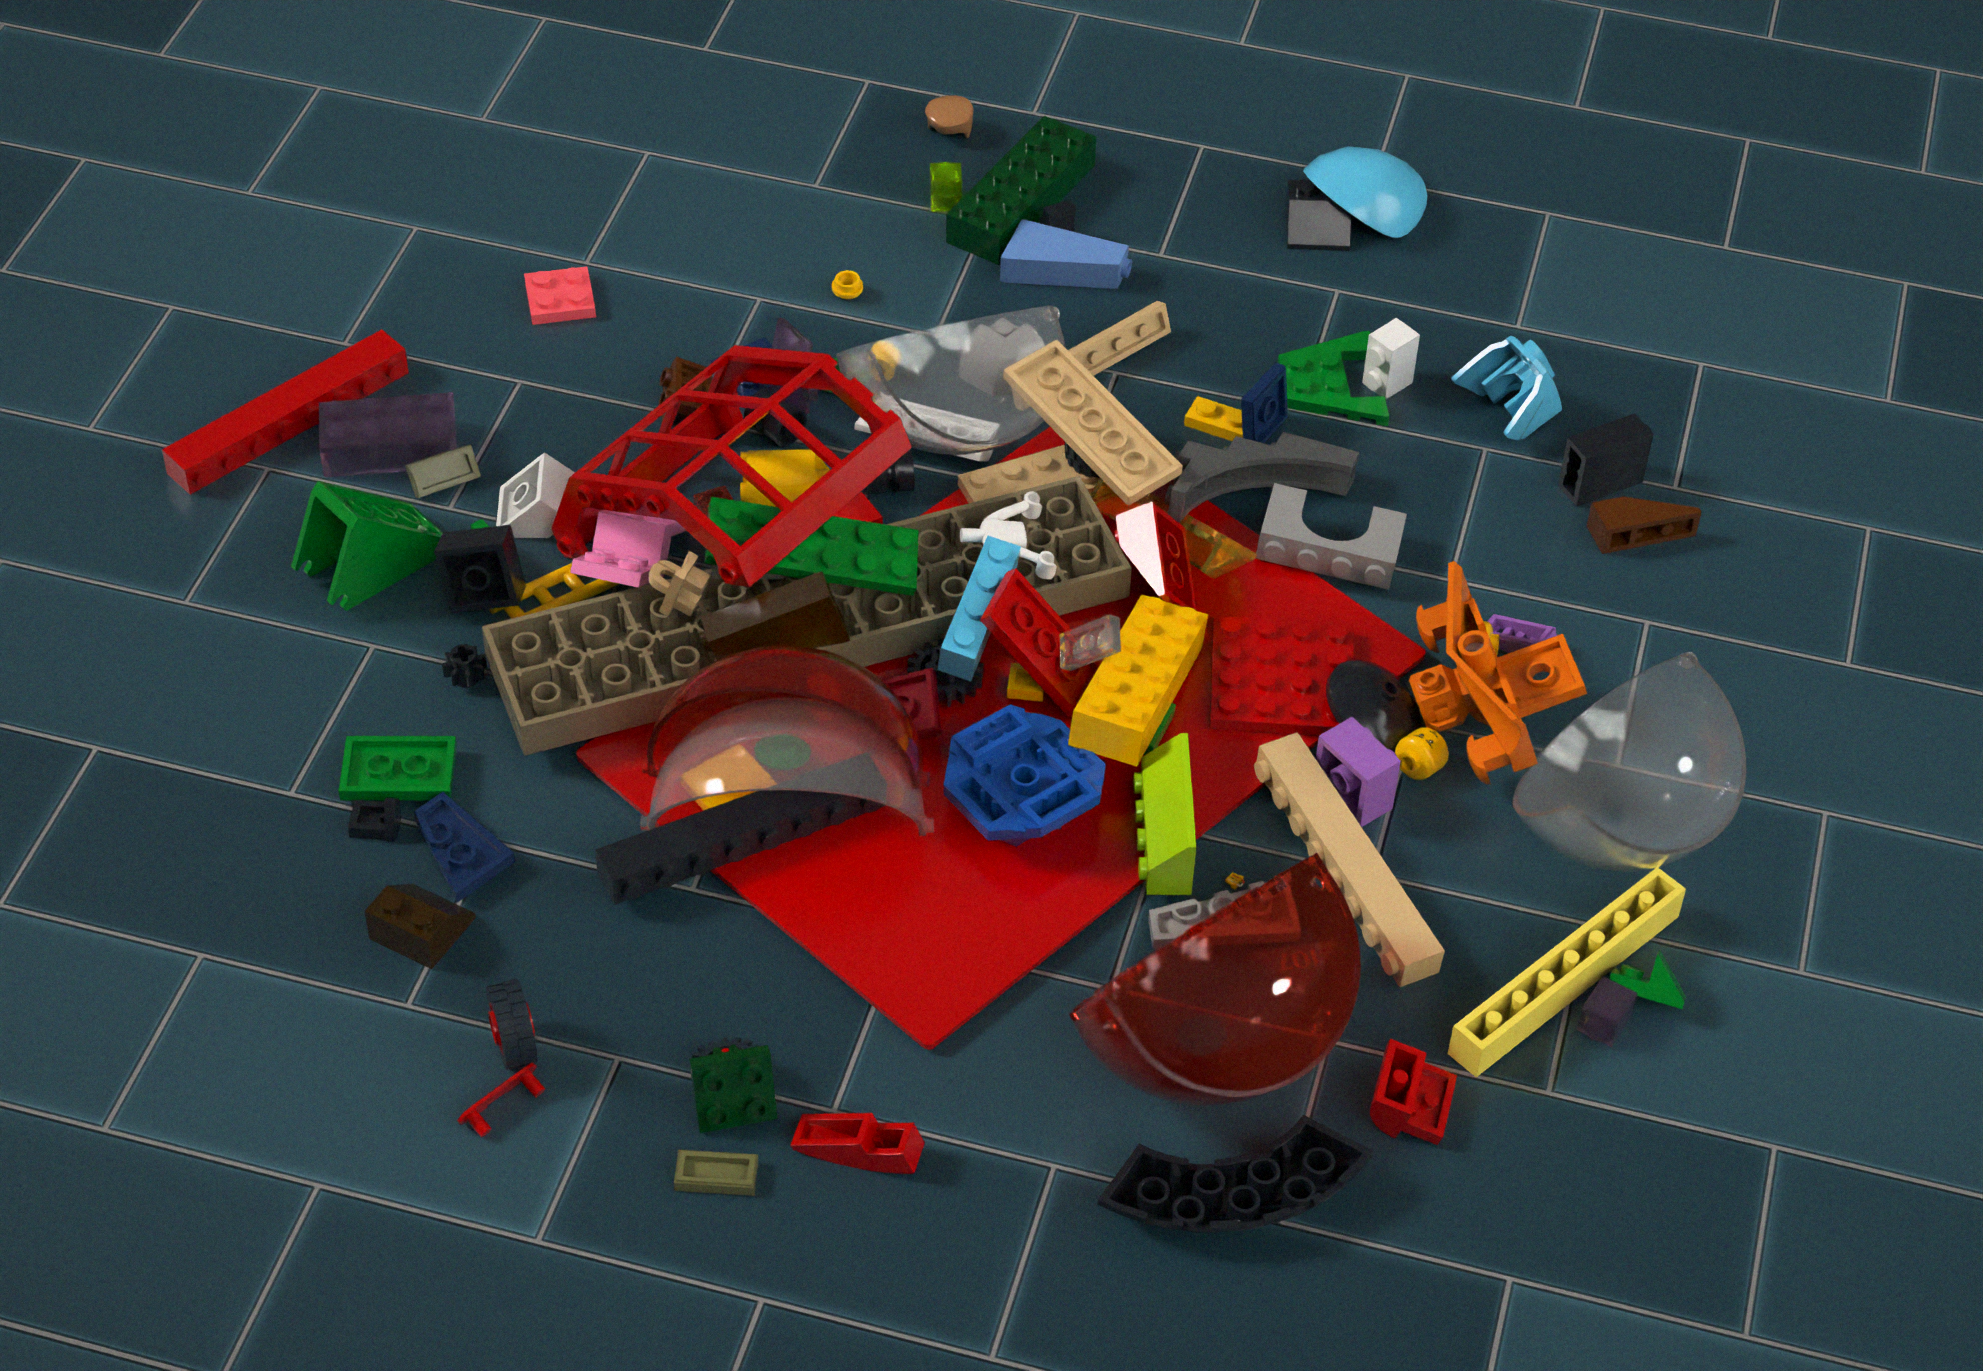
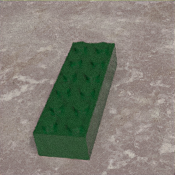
M1044 115L946 214V243L1000 265L1001 256L1020 221L1024 219L1039 223L1043 208L1059 203L1095 166L1097 137Z

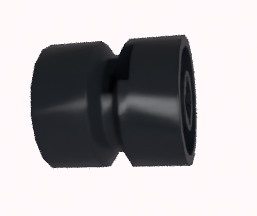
M763 388L752 397L769 398L776 392L770 388ZM786 400L779 404L805 427L807 415L804 410L792 402L787 403ZM745 408L744 418L755 409ZM770 413L752 426L753 429L765 434L768 439L780 447L790 446L798 439Z
M911 449L865 488L866 494L886 493L890 487L895 492L913 491L915 488Z

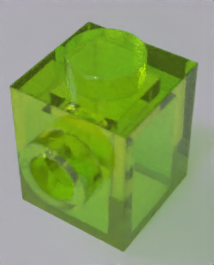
M930 163L931 212L950 211L962 199L961 163Z

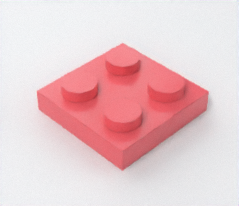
M587 266L524 274L532 325L596 318Z

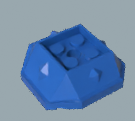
M1010 704L951 737L944 780V795L988 841L1001 840L1017 847L1031 838H1041L1055 829H1061L1065 823L1099 805L1105 779L1106 764L1094 752L1069 746L1070 729L1061 720L1043 714L1025 712L1024 708Z

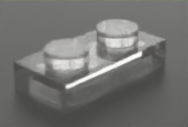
M1110 614L1059 634L1060 668L1072 671L1121 652L1120 618Z

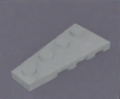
M1293 873L1280 876V881L1265 884L1264 881L1248 884V889L1234 893H1229L1228 890L1214 893L1213 898L1198 902L1194 898L1151 909L1148 916L1153 949L1302 941L1304 933Z

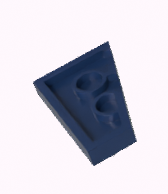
M444 792L414 811L415 821L457 903L515 863L514 852Z

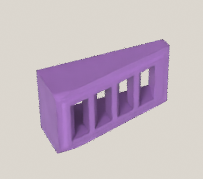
M1493 614L1487 621L1493 627V634H1499V649L1507 653L1557 636L1555 627ZM1500 628L1504 630L1502 633L1498 632Z

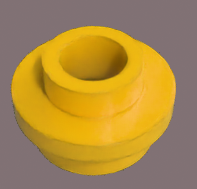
M849 270L841 271L832 281V292L839 298L853 299L863 292V282L856 272Z

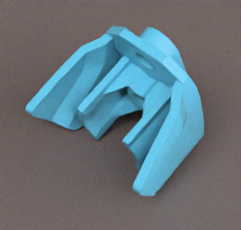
M1509 336L1502 342L1492 344L1451 378L1455 384L1465 387L1477 395H1488L1494 404L1509 392L1520 389L1517 395L1504 404V407L1512 417V420L1504 430V435L1510 439L1518 441L1525 439L1562 410L1560 397L1552 379L1555 374L1542 350L1531 339L1523 345L1517 338Z

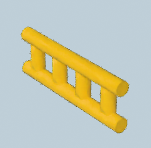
M572 563L526 583V588L520 601L534 595L542 605L527 612H524L519 605L489 609V611L494 614L504 609L512 619L584 601L619 585V583L597 579L585 585L577 576L578 574L570 573ZM565 582L572 590L558 598H554L547 589Z

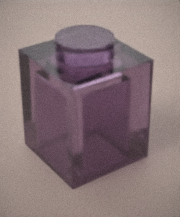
M1602 976L1582 1008L1577 1031L1587 1035L1592 1040L1600 1041L1612 1047L1632 1015L1637 993Z

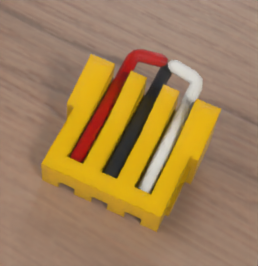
M1234 872L1225 879V882L1231 885L1230 887L1234 890L1245 883L1244 876Z

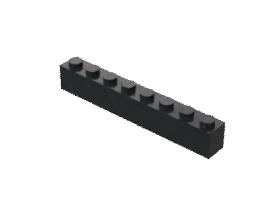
M865 752L595 849L597 873L615 905L627 900H634L654 890L672 886L676 882L695 875L705 874L717 867L731 862H738L747 856L773 849L780 844L799 837H806L813 832L832 825H839L851 818L871 813L887 806V781L869 752Z

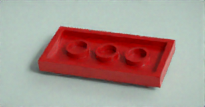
M1015 568L1004 575L980 621L1071 719L1073 710L1101 662L1018 569Z

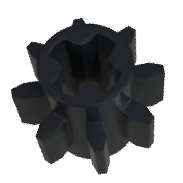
M460 644L452 648L450 652L444 653L446 662L442 664L443 675L446 678H452L453 686L457 685L462 688H468L477 684L479 680L485 679L484 669L487 668L486 655H478L477 646Z

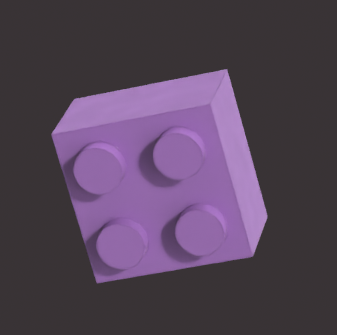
M1353 717L1319 735L1316 760L1360 826H1365L1393 809L1401 762L1397 755L1391 749H1387L1373 736L1367 727H1363Z

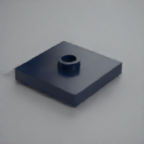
M1275 362L1242 397L1243 438L1265 443L1288 418L1285 365Z

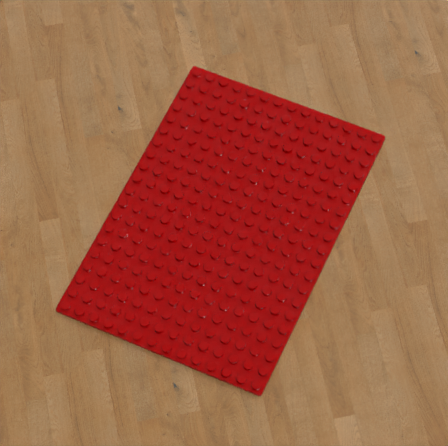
M1048 427L996 464L1065 445V442L1051 427ZM1175 479L1129 506L1114 491L1092 497L1115 538V530L1117 529L1116 515L1150 502H1153L1168 514L1169 505H1165L1164 501L1169 485L1174 486ZM959 488L921 515L969 503ZM1209 500L1204 501L1189 511L1182 521L1179 522L1185 527L1196 609L1198 612L1208 614L1202 649L1172 702L1176 704L1175 715L1158 747L1180 733H1188L1196 840L1266 785L1265 782L1259 781L1254 769L1259 746L1291 735L1210 729L1214 615L1354 624V660L1368 661L1383 666L1398 678L1403 677L1423 661L1426 653L1423 647L1315 573L1255 559L1260 535ZM1122 548L1121 550L1132 568L1129 597L1059 615L1101 663L1140 596L1146 595L1163 600L1157 595ZM992 633L980 658V663L984 664L982 688H976V696L974 698L965 695L964 704L959 703L957 700H952L951 707H947L945 701L939 702L942 735L880 750H872L869 745L865 683L907 674L908 658H914V654L842 672V701L831 709H819L812 706L807 699L808 685L807 682L598 736L577 750L576 757L578 762L657 827L703 811L679 784L678 774L738 742L777 784L869 752L887 781V806L710 871L927 1050H931L1145 881L1139 880L1138 874L1139 857H1144V851H1137V828H1142V822H1135V801L1141 800L1140 794H1134L1133 790L1134 772H1140L1141 760L1136 767L1096 754L1106 764L1100 804L1065 823L1061 829H1055L1041 838H1031L1017 847L1001 840L988 841L945 797L944 780L951 737L1010 704L1024 708L1025 712L1043 714L1059 719L1069 729L1071 728L1072 718L1070 719L1045 691L1042 702L1007 698L1011 662L1018 663V661ZM773 732H787L804 738L810 744L812 753L808 762L802 767L780 771L770 769L761 764L755 757L754 746L756 741L764 735ZM1300 735L1309 750L1318 744L1319 736Z

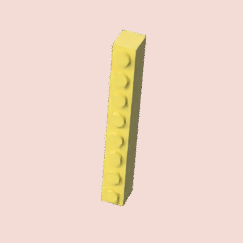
M1658 867L1456 1023L1453 1026L1448 1055L1472 1075L1478 1077L1609 973L1614 967L1677 919L1686 888Z

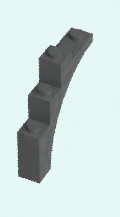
M1282 432L1276 443L1272 442L1270 445L1236 436L1229 447L1225 446L1223 450L1188 440L1182 451H1176L1174 455L1183 465L1182 474L1175 478L1174 486L1169 485L1164 504L1169 505L1168 515L1177 522H1181L1189 511L1206 500L1242 489L1273 487L1274 483L1346 496L1354 482L1360 452Z

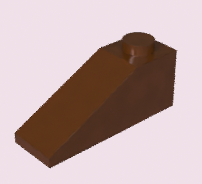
M1622 496L1592 502L1587 528L1601 553L1605 554L1694 537L1697 533L1702 512L1698 507Z

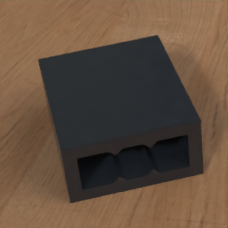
M1634 413L1568 437L1558 486L1577 507L1642 483L1654 435L1650 427L1644 424Z

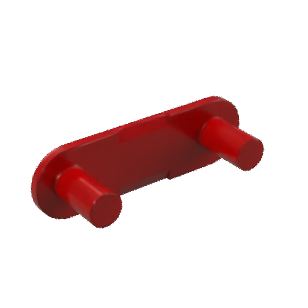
M534 1063L525 1066L469 1107L458 1118L457 1122L460 1125L468 1122L481 1138L487 1135L492 1128L479 1113L485 1110L488 1105L503 1094L508 1093L521 1082L535 1098L545 1091V1087L533 1075L537 1066Z

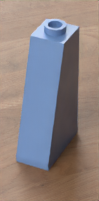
M1022 219L1001 256L1000 281L1019 284L1118 289L1123 277L1128 278L1131 271L1132 260L1128 259L1129 245Z

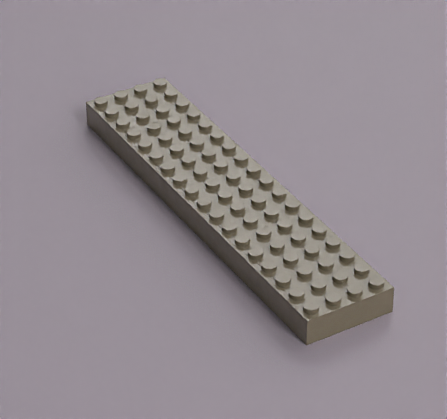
M1080 476L886 524L919 530L917 589L914 596L828 583L843 615L851 640L846 643L718 664L713 652L706 653L699 636V633L704 631L701 616L801 578L783 576V579H759L749 588L725 584L723 579H713L712 568L703 570L710 574L711 577L701 593L702 598L691 617L673 608L669 616L659 612L666 594L656 590L651 584H647L639 588L635 587L482 626L487 661L523 755L526 756L807 682L809 670L820 664L833 665L842 673L914 654L916 648L925 651L926 642L931 643L933 646H938L939 639H945L983 548V543L960 542V529H980L982 521L987 516L1002 508L1022 502L1024 495L1030 491L1036 492L1040 496L1039 503L1042 505L1040 516L1037 519H1028L1020 513L1003 521L1023 522L1027 538L1026 549L1039 554L1043 551H1049L1054 555V564L1057 568L1052 579L1038 577L1035 573L1037 563L1019 557L1017 569L1058 615L1129 597L1132 568Z

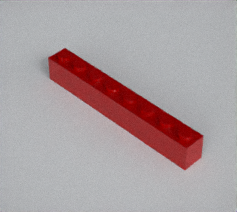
M379 330L162 449L167 474L191 495L408 374L406 349L384 330Z

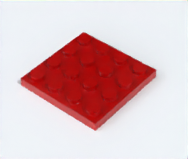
M1214 615L1210 729L1283 734L1298 732L1299 735L1319 736L1338 725L1339 723L1331 712L1327 701L1326 683L1331 672L1339 664L1354 660V624Z

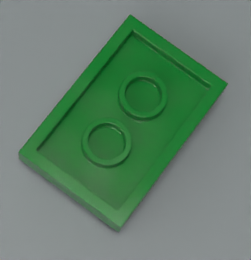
M346 736L339 784L340 801H385L387 797L399 798V801H430L442 792L451 798L457 750L456 736Z

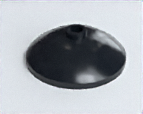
M1349 660L1339 664L1329 675L1326 683L1327 701L1331 712L1339 724L1353 717L1363 727H1367L1379 742L1394 753L1397 744L1402 738L1420 728V714L1412 693L1400 678L1385 667L1363 660Z

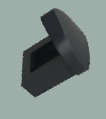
M1071 200L1044 207L1039 223L1075 232L1076 206Z
M387 797L385 802L354 800L348 825L349 837L383 839L394 842L399 832L402 816L399 798Z

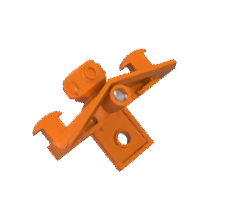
M1455 561L1448 563L1446 602L1425 610L1421 604L1416 612V622L1422 640L1431 651L1440 653L1436 641L1446 638V653L1456 662L1457 668L1451 669L1440 664L1411 675L1409 682L1426 728H1431L1438 733L1462 725L1468 713L1477 721L1490 726L1494 733L1476 740L1471 735L1467 740L1466 750L1469 764L1476 777L1486 785H1491L1488 772L1510 764L1513 771L1517 772L1538 764L1526 724L1521 719L1522 717L1586 695L1587 691L1563 634L1497 657L1475 599L1472 598L1463 569ZM1539 672L1550 673L1549 676L1543 680L1533 679L1535 674Z

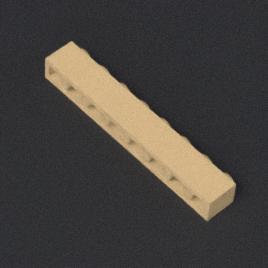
M1298 732L1260 745L1257 762L1254 764L1257 778L1260 782H1265L1271 791L1276 807L1283 809L1289 819L1293 833L1302 838L1307 846L1311 860L1314 863H1318L1325 873L1330 889L1337 891L1347 915L1351 919L1356 920L1362 929L1365 942L1369 947H1373L1381 958V964L1386 974L1392 975L1398 986L1403 987L1439 973L1445 950Z

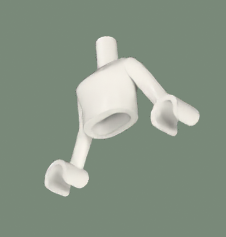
M1027 492L1022 502L1007 506L990 514L982 521L980 529H960V542L983 543L984 545L989 535L1021 546L1019 557L1037 563L1035 573L1042 579H1052L1056 572L1057 566L1054 564V555L1051 552L1043 551L1039 554L1026 549L1027 538L1023 522L1003 521L1020 513L1028 519H1037L1041 514L1042 505L1039 503L1040 496L1036 492Z

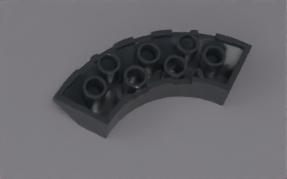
M1302 1115L1288 1132L1269 1144L1267 1150L1251 1157L1244 1154L1231 1158L1215 1159L1214 1164L1189 1163L1188 1158L1168 1155L1139 1143L1099 1197L1097 1205L1121 1216L1172 1230L1231 1232L1254 1229L1300 1215L1323 1203L1343 1189L1359 1174L1373 1156L1374 1151L1305 1115Z

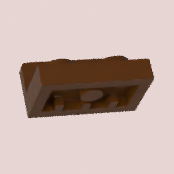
M676 356L670 368L665 367L661 374L659 385L663 386V392L659 405L706 367ZM712 375L696 387L694 391L708 392L712 382ZM682 401L677 413L688 417L703 403ZM666 412L662 415V422Z

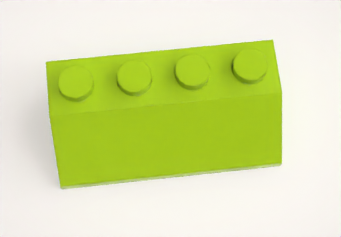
M1180 733L1141 758L1140 772H1134L1133 776L1134 794H1140L1141 800L1135 801V822H1142V828H1137V851H1144V857H1139L1138 874L1139 880H1146V895H1191L1196 835L1188 733Z

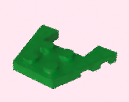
M1362 331L1279 354L1278 363L1286 366L1288 409L1326 416L1331 411L1346 414L1348 420L1360 421V417L1375 419V425L1388 426L1389 412L1385 396L1351 397L1343 361L1366 360L1370 331Z

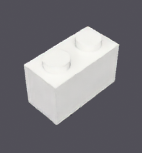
M1398 318L1369 334L1362 383L1379 396H1385V400L1412 384L1420 334Z

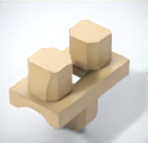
M689 551L682 567L666 560L658 561L651 567L648 578L649 583L656 590L666 594L659 610L662 614L669 616L673 608L691 617L702 598L701 593L711 577L710 574L695 566L698 555ZM660 574H666L668 576L673 577L671 583L664 579Z

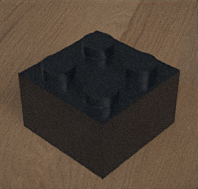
M511 525L443 532L434 553L451 613L519 605L526 588V583Z

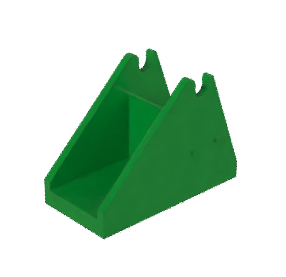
M317 481L309 497L291 567L298 571L301 565L308 561L304 572L311 577L337 562L327 602L334 605L337 599L344 595L340 606L347 611L435 561L434 551L443 532L411 503Z

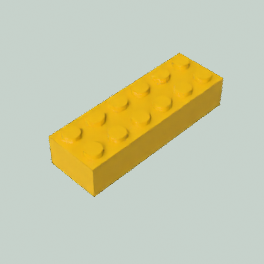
M1141 595L1073 710L1068 745L1137 767L1202 649L1208 614L1198 612L1190 607H1182L1165 602L1157 597Z

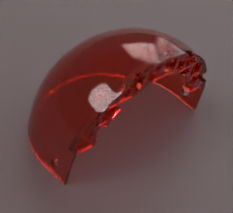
M1315 853L1277 874L1260 887H1255L1185 930L1183 934L1179 935L1172 942L1154 950L1094 991L1095 994L1078 1003L1068 1012V1015L1080 1038L1093 1056L1121 1081L1145 1094L1165 1101L1200 1106L1238 1103L1266 1095L1295 1082L1316 1067L1333 1049L1350 1020L1356 1003L1361 972L1360 947L1353 916L1337 883L1318 853ZM1315 878L1319 879L1323 888L1316 883Z

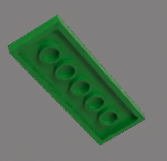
M711 497L708 507V518L741 546L777 516L781 510L773 506ZM832 516L767 573L802 579L822 571L828 583L914 596L917 589L919 530ZM705 549V564L717 565L713 554Z

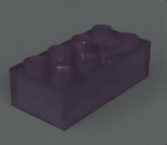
M453 392L319 402V450L324 477L407 471L405 467L407 464L458 448L457 416Z

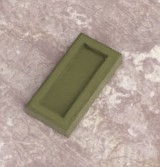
M470 444L405 465L416 498L481 477Z
M678 1150L674 1191L755 1196L759 1163L758 1154Z

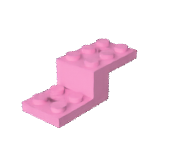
M608 510L599 511L592 552H585V555L574 558L570 573L639 588L649 583V572L655 563L661 560L667 561L671 537L686 530L675 520Z

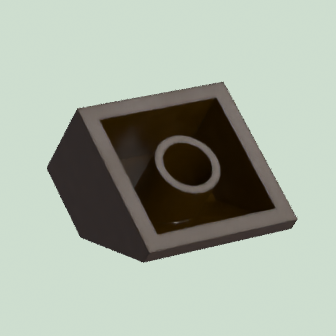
M415 884L387 885L365 910L370 940L430 969L435 967L476 918L474 912Z

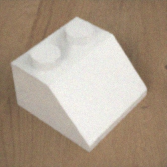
M544 452L500 487L496 526L511 525L514 538L551 537L553 535L551 528L568 479L575 472Z

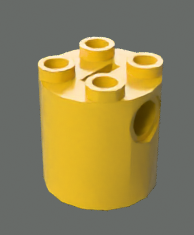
M811 449L748 450V452H741L740 454L744 461L791 503L830 470L824 461ZM743 477V482H740V498L742 502L776 507Z

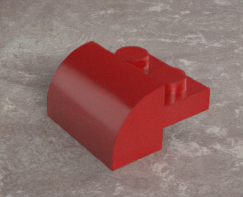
M1390 1038L1385 1048L1370 1108L1371 1119L1382 1132L1390 1137L1396 1138L1400 1131L1438 1145L1444 1136L1457 1075L1425 1063L1426 1052Z

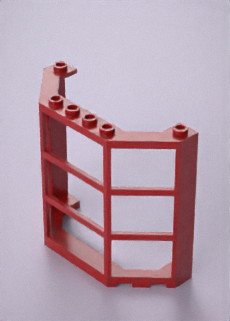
M734 345L569 477L551 530L557 540L558 550L565 558L574 559L588 552L585 544L595 536L599 511L608 510L675 520L713 554L718 566V573L725 584L750 588L910 450L912 446L901 418L891 409L887 413L871 400L874 396L871 391L855 377L849 380L835 368L838 362L829 354ZM714 374L708 392L694 391L696 387ZM742 382L783 386L769 398L740 396L737 392L738 386ZM798 388L829 390L867 422L872 435L841 460L779 404ZM682 401L703 403L671 429ZM739 407L755 410L743 419ZM666 412L658 433L643 431ZM768 413L774 416L832 468L792 503L729 447L730 444ZM721 433L724 434L720 439L714 440ZM631 442L653 444L621 470ZM700 450L704 451L666 483L662 482ZM615 453L608 475L591 473ZM718 454L781 510L777 516L741 546L677 490L679 486Z

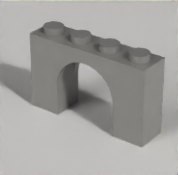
M1274 483L1255 559L1389 590L1407 516L1406 513L1374 506L1368 530L1364 535L1354 540L1334 541L1313 533L1304 524L1302 512L1307 490Z

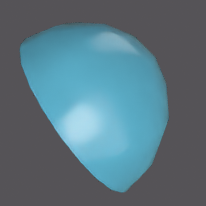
M1347 146L1319 155L1303 170L1306 176L1339 206L1366 225L1392 238L1407 235L1417 225L1427 205L1428 195L1421 176L1407 162L1379 149Z

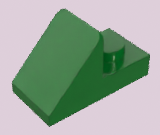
M1660 950L1658 951L1650 978L1643 976L1644 970L1634 966L1622 964L1621 969L1613 968L1607 987L1679 1009L1683 1008L1686 996Z

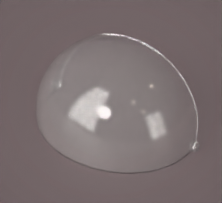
M1047 305L898 335L836 353L840 372L847 379L851 380L855 377L874 394L871 399L886 413L891 409L901 418L912 448L936 454L966 455L994 450L1012 443L1032 432L1044 421L1003 379V371L1055 340H1058L1064 347L1065 342L1058 321L1060 312L1056 307Z
M1682 653L1679 656L1661 662L1606 694L1567 725L1536 757L1538 764L1528 767L1515 790L1513 807L1526 826L1545 845L1560 855L1588 867L1607 871H1644L1666 866L1686 858L1714 840L1729 825L1738 810L1745 788L1746 752L1738 720L1728 699L1712 676L1697 662L1698 659L1694 653Z
M796 697L767 698L739 704L715 714L692 729L675 746L662 765L654 784L650 801V813H648V816H641L640 830L648 831L657 827V819L662 814L678 805L693 800L747 791L796 790L841 794L878 802L895 808L909 816L918 826L919 836H926V833H934V818H926V815H924L923 796L915 770L901 748L886 732L863 716L844 707L825 701Z

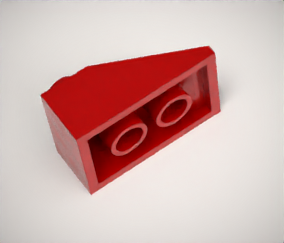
M1153 502L1116 515L1117 529L1115 530V538L1118 545L1127 554L1157 595L1166 602L1182 607H1190L1197 611L1185 527Z

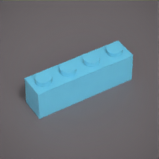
M989 535L987 536L941 646L937 670L971 682L991 634L980 619L1006 572L1017 568L1021 546Z

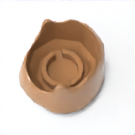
M957 95L932 99L925 108L928 128L931 129L932 126L943 135L964 133L965 138H969L974 111L971 101Z

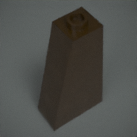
M822 571L701 616L704 631L699 633L705 652H713L718 664L831 646L851 641L843 615Z

